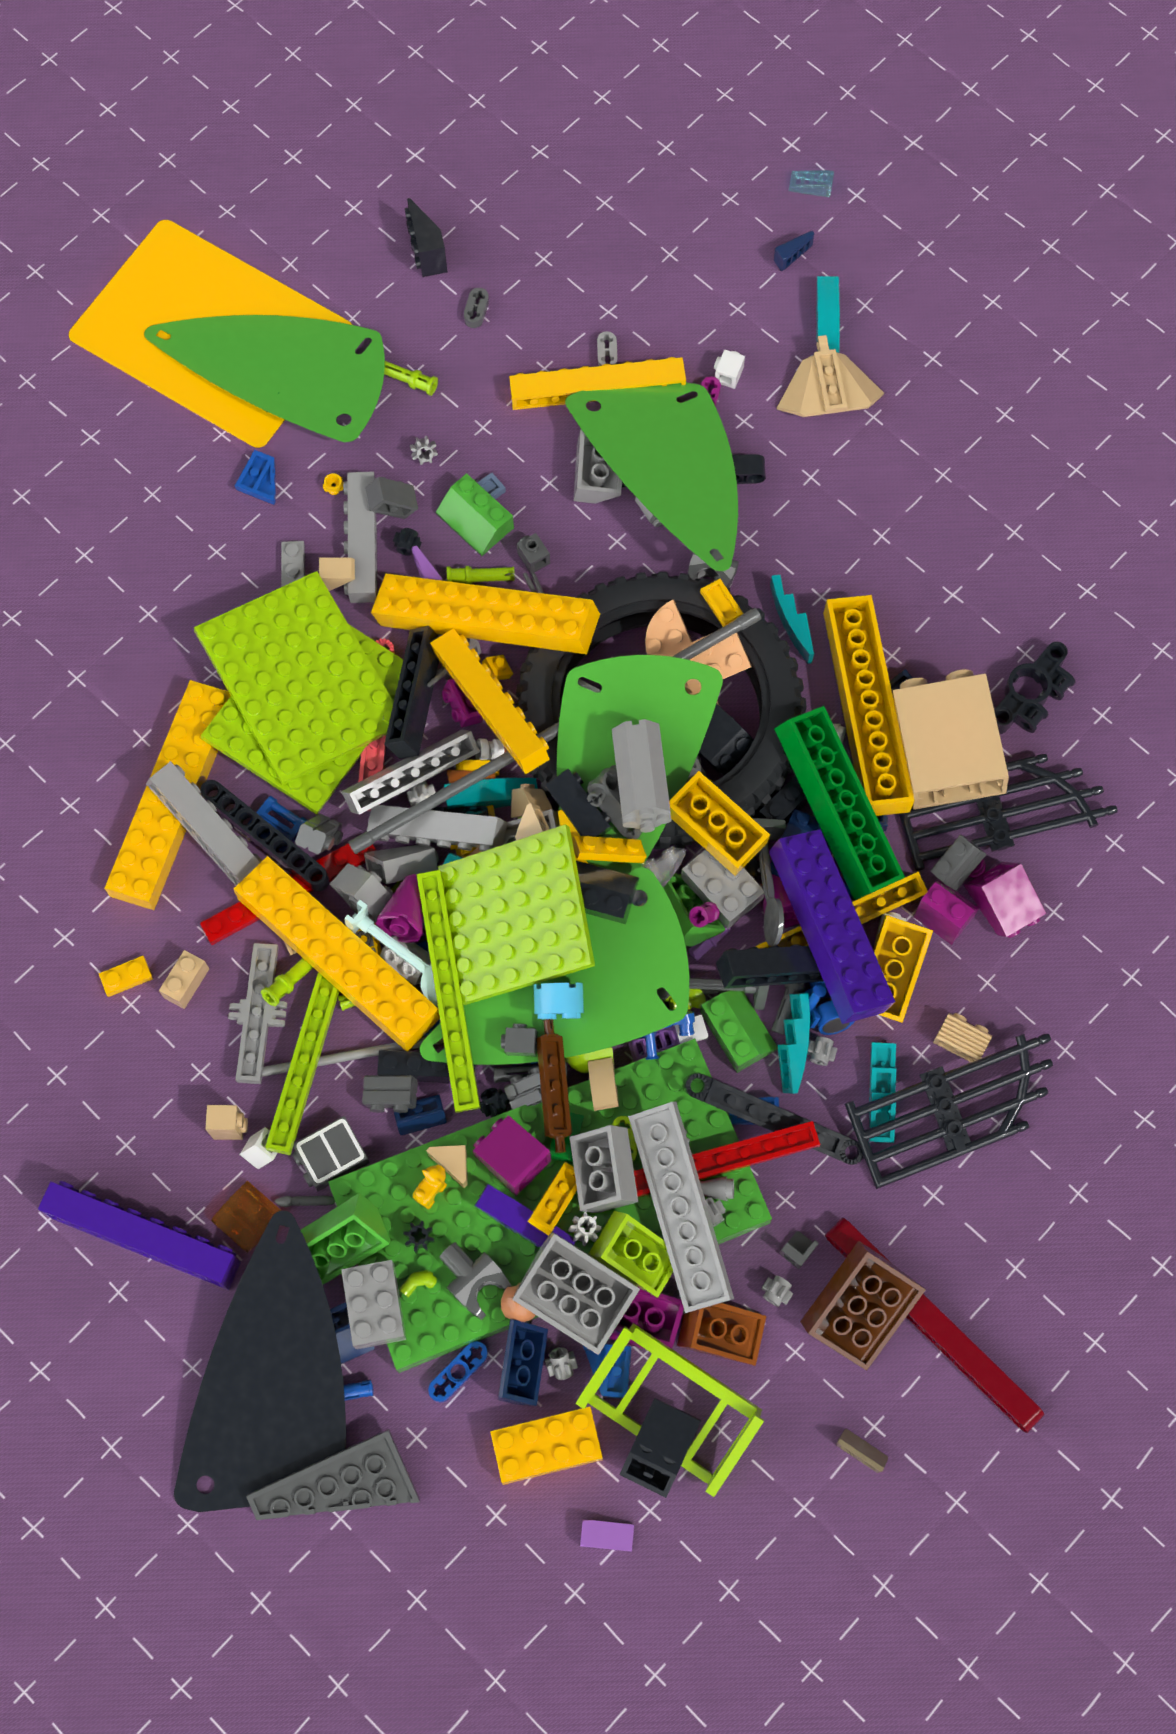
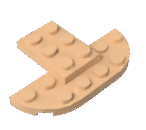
M672 600L663 605L651 619L646 632L647 655L672 657L705 637L693 642L691 641L676 603ZM738 633L733 634L690 659L691 661L717 669L723 679L752 667ZM696 679L688 680L685 684L686 692L690 695L698 694L701 690V683Z

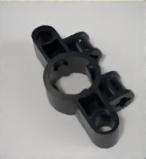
M1052 642L1034 663L1021 664L1011 672L1005 685V698L994 710L995 717L1003 718L1006 722L1000 723L997 721L999 734L1005 733L1014 722L1027 732L1034 733L1040 721L1048 717V711L1043 707L1048 696L1055 700H1062L1065 691L1075 684L1074 677L1061 667L1068 654V649L1063 643ZM1051 653L1057 654L1060 658L1053 657ZM1019 677H1031L1038 684H1041L1043 691L1036 699H1026L1015 691L1013 683H1016Z

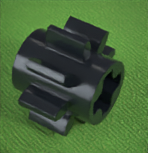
M403 528L400 533L396 532L393 539L396 551L402 555L410 556L412 555V547L417 546L420 549L422 542L420 537H418V532L411 528Z
M489 1088L481 1094L480 1110L486 1117L490 1116L492 1118L507 1111L505 1104L509 1103V1099L501 1089Z
M421 1221L419 1226H414L413 1223H410L411 1230L403 1232L404 1236L410 1239L405 1243L406 1247L413 1245L416 1254L421 1248L428 1251V1243L435 1242V1239L428 1235L433 1232V1228L425 1229L424 1221ZM419 1232H422L425 1239H420L419 1242H416L413 1236H417Z

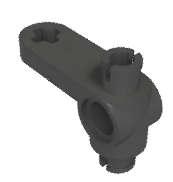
M616 765L603 769L597 778L589 782L587 800L589 802L593 799L590 804L595 807L599 806L603 812H606L611 822L625 838L636 840L643 832L640 829L623 827Z

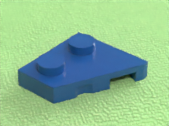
M254 450L235 484L236 490L275 505V458Z
M605 1344L599 1355L583 1346L593 1374H595L613 1345ZM631 1346L624 1348L600 1385L599 1390L602 1397L623 1399L627 1393L630 1379Z

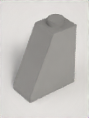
M413 845L364 853L368 873L370 871L375 872L382 879L381 882L385 884L404 880L408 875L438 870V854L435 848L431 846Z

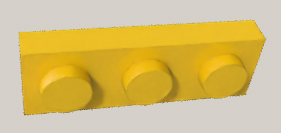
M575 835L572 839L574 852L578 860L644 863L647 857L642 842L638 839Z
M567 1162L563 1163L527 1221L548 1236L577 1191L573 1166Z

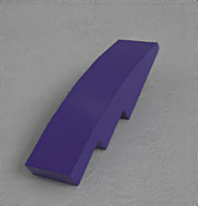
M487 1184L474 1206L512 1232L519 1234L535 1246L541 1247L548 1235L527 1222L533 1211ZM557 1226L554 1227L553 1232L573 1245L575 1244L572 1236Z

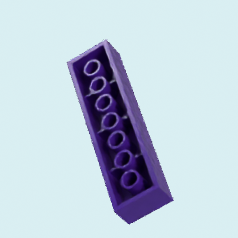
M821 830L778 839L769 850V854L842 1024L884 1013L895 1003V999Z
M60 1181L59 1184L50 1182L38 1207V1210L47 1217L224 1289H230L241 1264L236 1258L237 1254L232 1252V1249L220 1244L216 1248L208 1239L198 1235L193 1239L191 1235L187 1234V1231L173 1226L172 1230L168 1229L169 1226L156 1218L150 1217L148 1221L146 1217L141 1215L142 1213L131 1208L123 1211L124 1208L120 1207L119 1204L108 1199L101 1202L102 1200L97 1198L95 1194L86 1190H82L79 1193V1190L66 1182Z

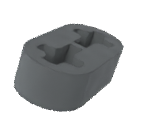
M475 288L469 294L464 310V322L470 328H477L484 321L489 305V295L485 289ZM479 296L482 297L483 299H480L479 304H476V299H478ZM474 311L477 312V317H475L474 319H470V317L473 316Z

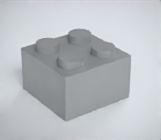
M349 863L330 883L332 888L357 914V902L359 900L364 902L368 906L369 918L374 923H376L378 915L394 894L387 886H382L380 883L382 879L375 872L370 871L368 873L362 866L358 865V867H355Z

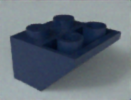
M346 1302L330 1309L341 1364L375 1350L374 1346L361 1349L353 1347Z

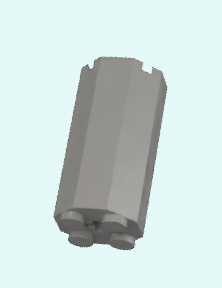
M646 719L639 720L638 725H632V721L623 722L612 729L623 827L640 829L644 833L652 832L655 830V827L669 823L672 820L660 726L658 723Z

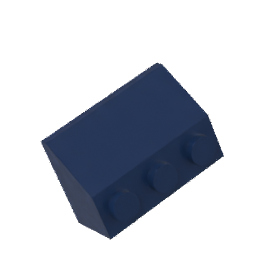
M510 1319L498 1401L515 1405L537 1406L548 1329Z

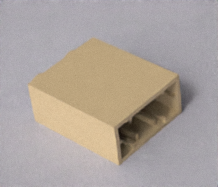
M957 670L948 674L946 681L928 684L924 678H912L902 682L900 689L893 690V700L915 800L913 810L1006 794L1009 775L986 674L974 675L971 670Z

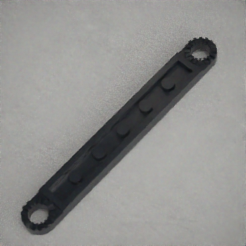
M692 1073L684 1081V1089L689 1096L772 1132L810 1122V1120L700 1073ZM699 1078L703 1082V1088L700 1092L695 1093L691 1090L690 1086L692 1080ZM814 1123L820 1146L812 1149L850 1165L861 1162L863 1153L858 1141ZM854 1145L857 1149V1154L853 1159H848L845 1150L847 1147Z

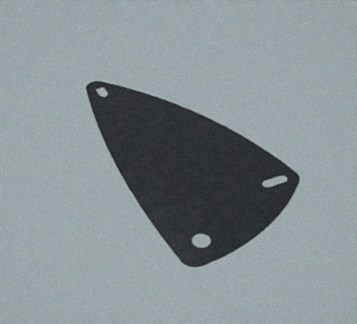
M285 1210L278 1211L272 1216L254 1250L227 1310L200 1385L174 1489L176 1503L187 1510L208 1512L251 1507L246 1497L247 1494L346 1449V1411L343 1374L330 1307L306 1240L295 1217ZM280 1225L289 1228L286 1241L282 1244L276 1241ZM202 1476H209L214 1481V1489L208 1494H202L197 1489V1481Z

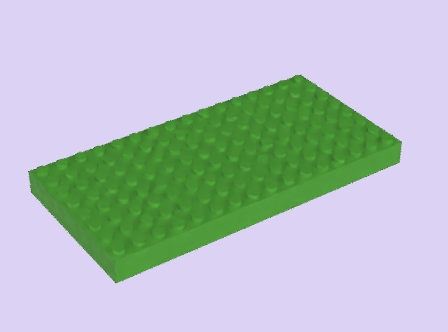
M696 1039L657 1053L660 1057L658 1059L646 1060L643 1058L615 1069L619 1107L594 1111L590 1080L567 1088L570 1112L584 1115L580 1134L612 1125L613 1121L620 1116L628 1117L670 1102H677L683 1126L687 1131L686 1136L690 1139L689 1146L692 1154L739 1142L726 1111L695 1099L685 1092L684 1081L688 1075L700 1073L712 1078ZM699 1078L692 1080L691 1090L695 1093L700 1092L703 1088L702 1080ZM542 1102L534 1106H520L328 1181L337 1207L358 1193L374 1204L379 1210L391 1240L389 1245L359 1262V1266L392 1260L395 1265L398 1289L413 1272L429 1270L437 1278V1283L434 1287L417 1286L409 1298L399 1291L407 1340L387 1343L398 1373L463 1348L471 1342L480 1341L508 1330L510 1319L506 1318L501 1310V1298L504 1290L495 1285H486L478 1292L477 1301L486 1316L482 1320L478 1319L463 1307L447 1289V1286L457 1277L440 1260L439 1256L446 1248L456 1242L473 1261L485 1252L501 1269L512 1287L518 1285L523 1280L541 1247L535 1246L519 1234L512 1232L474 1205L487 1184L534 1211L564 1162L551 1159V1162L515 1196L474 1156L473 1150L475 1147L473 1145L481 1136L487 1137L493 1131L491 1127L498 1119H505L509 1115L550 1150L553 1138L545 1136ZM624 1122L620 1123L619 1127L630 1129L629 1126H625ZM465 1145L467 1150L468 1185L463 1188L445 1172L446 1179L444 1182L447 1184V1187L443 1192L437 1193L432 1207L426 1209L416 1202L412 1194L425 1178L422 1170L438 1165L428 1156L426 1150L429 1147ZM638 1148L637 1157L633 1162L634 1171L643 1168ZM750 1166L700 1180L706 1181L725 1176L728 1179H734V1199H728V1201L720 1200L726 1209L725 1213L722 1214L724 1221L713 1227L718 1245L771 1223L772 1217ZM577 1191L556 1224L558 1228L573 1238L575 1237L574 1232H569L570 1226L575 1225L572 1220L574 1216L581 1218L584 1214L583 1211H580ZM651 1194L638 1197L637 1203L600 1213L587 1212V1216L592 1218L596 1216V1225L601 1226L600 1232L595 1233L598 1237L613 1212L617 1211L628 1214L664 1240ZM424 1221L425 1229L433 1228V1232L428 1235L433 1237L435 1242L428 1243V1251L421 1248L416 1254L413 1245L406 1247L405 1243L410 1239L404 1236L403 1232L411 1230L410 1223H413L414 1226H419L420 1222ZM419 1232L417 1236H413L416 1242H419L420 1239H425L422 1232ZM589 1239L586 1246H583V1242L577 1240L574 1245L588 1254L595 1242Z

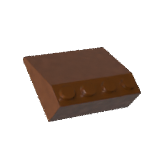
M858 1241L800 1322L808 1334L867 1371L926 1289L880 1254Z

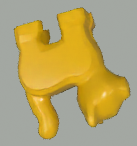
M439 1164L422 1170L425 1178L412 1194L413 1199L426 1209H430L435 1203L434 1198L437 1193L443 1192L447 1187V1184L444 1182L446 1179L445 1169Z

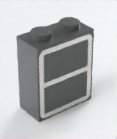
M345 1116L294 1143L295 1152L291 1153L298 1166L303 1164L307 1172L303 1176L308 1186H314L317 1191L329 1186L328 1181L354 1172L370 1163Z

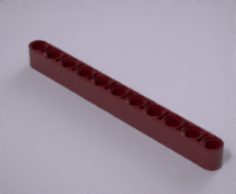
M843 1217L825 1234L826 1239L845 1258L857 1242L860 1241L888 1260ZM922 1294L906 1318L1018 1428L1028 1433L1045 1415L1042 1409Z

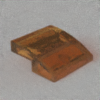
M246 1181L219 1209L211 1221L248 1253L260 1241L272 1216L276 1212L281 1211V1209L249 1181Z

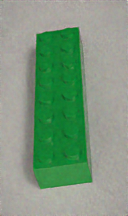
M825 706L791 718L774 728L854 900L905 878Z

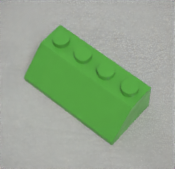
M360 1193L301 1229L322 1284L342 1273L341 1269L353 1267L389 1245L391 1241L378 1208Z

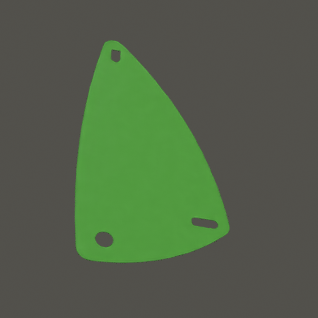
M231 315L152 325L144 332V336L148 341L213 384L280 418L341 442L354 441L361 434L373 414L383 385L385 356L382 337L375 330L355 325L294 316ZM162 330L170 334L171 338L164 340L156 336V334ZM365 338H371L372 342L362 354H356L355 350ZM341 414H348L352 418L350 424L346 426L337 424L336 419Z
M686 382V385L676 383L667 384V386L582 390L569 395L565 400L566 407L598 453L627 488L674 536L707 565L716 571L728 570L732 564L737 535V481L728 438L707 389L701 385ZM691 391H695L698 394L697 397L683 403H679L676 400L677 397ZM595 400L601 404V408L598 411H590L586 408V403ZM717 549L724 559L716 561L710 554V550Z
M659 655L619 656L591 662L572 669L566 677L561 704L557 741V776L567 769L571 773L576 771L584 782L581 787L587 793L590 781L597 778L603 769L616 765L612 729L626 721H632V725H638L639 720L646 719L658 723L660 726L670 801L686 784L703 743L722 687L723 678L721 673L717 669L699 662ZM584 677L601 684V692L596 693L580 686L578 679ZM690 679H696L701 683V690L696 695H690L685 690V684ZM612 822L609 823L611 830L601 836L627 839ZM666 824L655 827V830L652 832H643L638 840H641L647 856L644 863L586 861L591 865L628 874L636 868H641L644 866Z
M636 868L628 873V875L639 877L636 890L644 891L648 899L643 906H635L632 903L626 924L586 914L595 966L537 983L538 985L544 983L575 984V988L576 983H583L584 1013H581V1018L566 1019L562 1018V1014H556V1019H553L554 1033L563 1037L564 1058L595 1052L635 1040L682 1020L687 1014L689 1003V965L682 929L664 888L654 873L647 868ZM534 985L464 1005L473 1065L538 1062V1053L537 1057L508 1056L504 1049H501V1035L506 1033V1027L512 1028L513 1024H526L527 1028H534L538 1031V1037L545 1035L543 1020L538 1019V1016L534 1014ZM663 987L677 1004L675 1010L671 1011L665 1006L657 995L658 988ZM441 1022L423 1040L420 1045V1053L428 1061L447 1063L445 1048L437 1053L433 1047L435 1043L443 1038Z

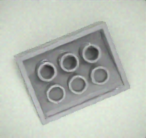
M552 1231L536 1254L512 1300L599 1355L640 1288Z

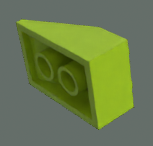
M613 1212L588 1253L656 1298L659 1297L673 1273L665 1241L634 1218L622 1212Z

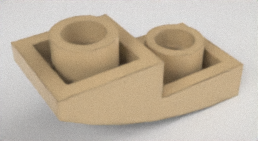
M612 1057L588 1061L594 1111L619 1107Z

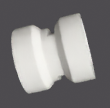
M481 738L477 739L476 744L480 752L475 754L476 760H493L504 754V745L499 739H493L492 741Z

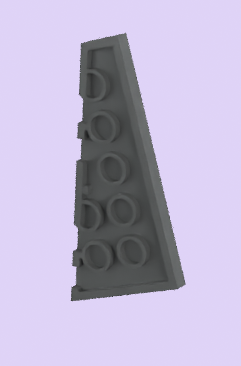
M389 1429L255 1490L246 1496L256 1520L420 1502V1498Z

